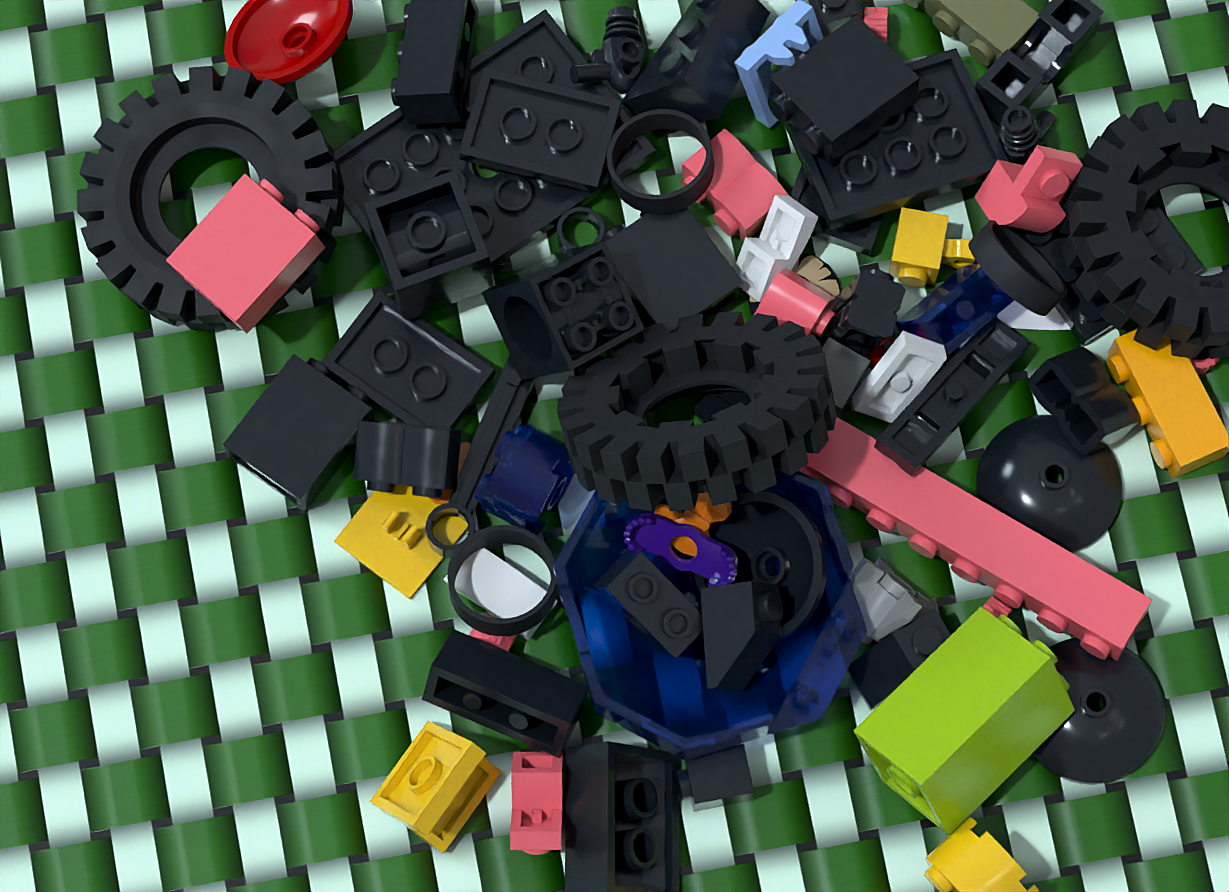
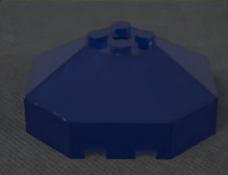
M774 470L777 484L760 492L777 493L792 499L811 516L817 525L827 556V578L824 593L811 618L799 630L776 642L747 686L741 691L707 689L703 631L676 659L661 655L593 585L628 550V545L624 543L626 537L623 536L626 526L635 517L643 513H654V510L631 509L628 498L614 505L599 499L597 489L595 490L553 565L555 583L596 714L683 760L822 719L867 633V628L850 580L854 564L844 534L840 532L828 486L800 471L790 476ZM742 483L734 485L736 495L752 492ZM666 495L659 504L668 506ZM672 546V550L680 558H694L693 556L683 554ZM644 551L643 554L697 610H702L701 599L695 582V574L691 571L677 570L667 564L664 559ZM777 559L775 562V570L777 574H779L780 572L779 559Z

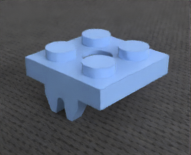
M797 0L785 13L781 14L774 24L755 43L748 46L734 62L757 121L768 128H771L778 121L770 111L767 103L769 77L774 74L771 72V64L792 66L795 63V58L823 39L813 7L802 0Z

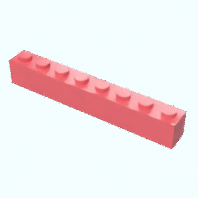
M836 417L834 430L827 431L829 441L819 454L807 453L808 464L792 476L788 475L801 484L806 485L810 481L824 489L826 498L839 507L849 509L850 506H853L867 514L866 520L878 530L888 534L894 530L908 538L909 546L919 554L928 558H933L937 555L952 564L951 570L960 578L970 583H976L979 580L995 589L993 594L1006 605L1013 608H1019L1022 605L1038 615L1036 617L1038 622L1047 629L1062 634L1064 630L1081 640L1080 645L1083 649L1100 659H1106L1109 656L1116 661L1119 660L1152 602L1151 598L928 469L921 467L911 477L899 468L894 461L874 448L876 439Z

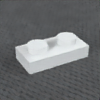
M902 331L852 396L854 410L892 423L923 390L946 361L947 356L944 345Z

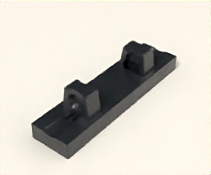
M992 314L877 438L874 448L894 461L899 468L913 477L1021 359L1031 343ZM920 416L923 420H925L928 424H930L933 428H935V429L937 430V432L934 431L932 428H930L927 424H925V423H924L922 420H920L918 417Z

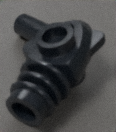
M618 6L608 12L602 47L592 52L590 56L591 64L571 66L570 79L573 84L608 81L612 89L622 95L628 93L643 72L644 48L641 43L642 36L639 33V20L636 18V12L630 7Z
M1021 105L1012 106L1005 111L1000 123L999 141L1009 162L1025 165L1037 145L1047 147L1048 142L1044 137L1055 123V117L1051 112L1041 110L1034 117L1028 108Z

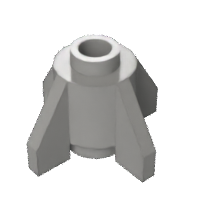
M863 557L851 572L846 610L844 611L850 622L846 627L853 635L866 644H870L873 640L880 642L892 632L935 609L937 605L931 599L915 591L908 583L896 575L888 563L880 557L875 563Z

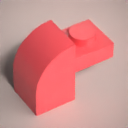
M1037 145L1025 165L997 160L976 193L975 199L988 219L995 220L998 225L1037 233L1048 232L1065 218L1066 214L1059 205V202L1083 164L1075 153Z
M513 752L510 850H522L533 855L545 854L551 850H562L563 752L559 758L546 752Z

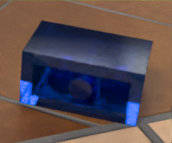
M978 263L965 265L901 316L895 325L900 332L905 331L944 345L946 356H948L1010 305L1014 299L1004 292Z

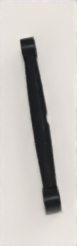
M575 207L566 211L560 217L557 225L559 252L577 247L568 243L564 238L565 229L575 222L582 221L593 225L598 233V237L593 243L602 241L605 235V226L601 216L596 211L587 207ZM510 354L468 450L457 479V487L453 489L449 502L436 507L429 514L426 521V534L430 547L438 555L446 558L452 557L459 544L453 546L443 545L435 538L433 527L440 519L446 516H456L467 522V537L476 532L472 515L503 454L537 378L521 380Z

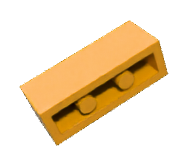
M1137 329L1115 338L1108 351L1107 366L1114 381L1117 384H1124L1131 398L1130 400L1139 415L1140 421L1137 424L1139 426L1145 425L1153 441L1150 443V449L1157 465L1161 469L1167 468L1173 480L1224 457L1229 451V434L1190 359L1171 355V338L1165 337L1156 350L1133 340Z

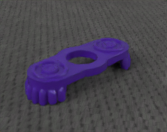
M643 513L635 517L625 528L626 531L623 536L626 537L624 543L628 545V550L642 553L647 551L664 559L667 564L677 570L691 571L709 579L708 587L732 584L735 579L739 563L735 552L727 545L705 536L701 530L693 525L678 524L654 513ZM680 535L691 538L697 546L696 557L683 559L677 556L672 550V539Z

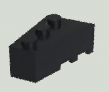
M693 0L625 95L622 104L634 116L650 110L671 109L690 115L700 124L721 117L740 78L734 62L748 46L758 40L770 12L759 0ZM658 129L651 132L657 138L680 130Z

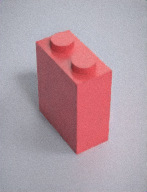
M244 174L166 259V262L183 279L248 334L326 247L316 235L320 227L306 213L298 208L292 214L281 205L285 197L271 183L263 178L257 184Z

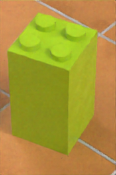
M981 606L853 730L882 782L947 835L955 831L1075 711L1067 693L1070 686L1065 678L1056 670L1055 664L1058 660L1054 653L1041 641L1035 640L1031 643L1022 637L1021 630L1007 616L1001 614L996 618Z

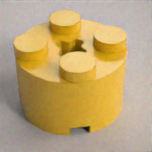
M971 817L962 823L925 858L930 867L925 871L924 876L938 892H1039L1035 884L1028 890L1024 888L1020 881L1027 874L987 831L980 837L971 831L977 824Z

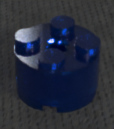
M527 423L525 425L520 424L514 433L508 430L504 434L494 453V456L499 458L500 461L492 475L486 473L481 479L473 499L481 503L483 510L510 525L526 529L538 535L546 525L545 522L539 520L544 510L556 511L575 474L572 471L565 442L531 423Z

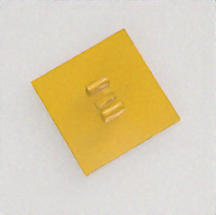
M396 484V492L374 491L335 538L334 543L411 600L445 558L432 550L426 534L427 518L440 504L434 503L429 497L412 495L413 486ZM446 516L440 519L433 527V534L443 545L453 546L466 532L468 524L460 517Z

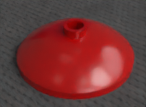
M248 0L234 17L227 31L224 44L227 64L229 67L251 71L257 82L261 84L266 77L278 85L297 81L321 67L340 47L351 24L353 2L352 0Z

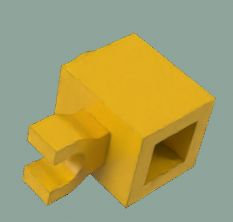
M901 207L888 273L898 278L897 280L904 285L922 287L926 283L935 285L940 263L956 269L971 271L975 258L969 249L968 244L970 240L945 238L949 218L947 215Z

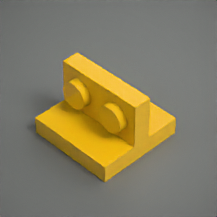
M427 721L369 802L383 813L400 821L434 849L444 854L502 771L484 758L486 752L475 743Z

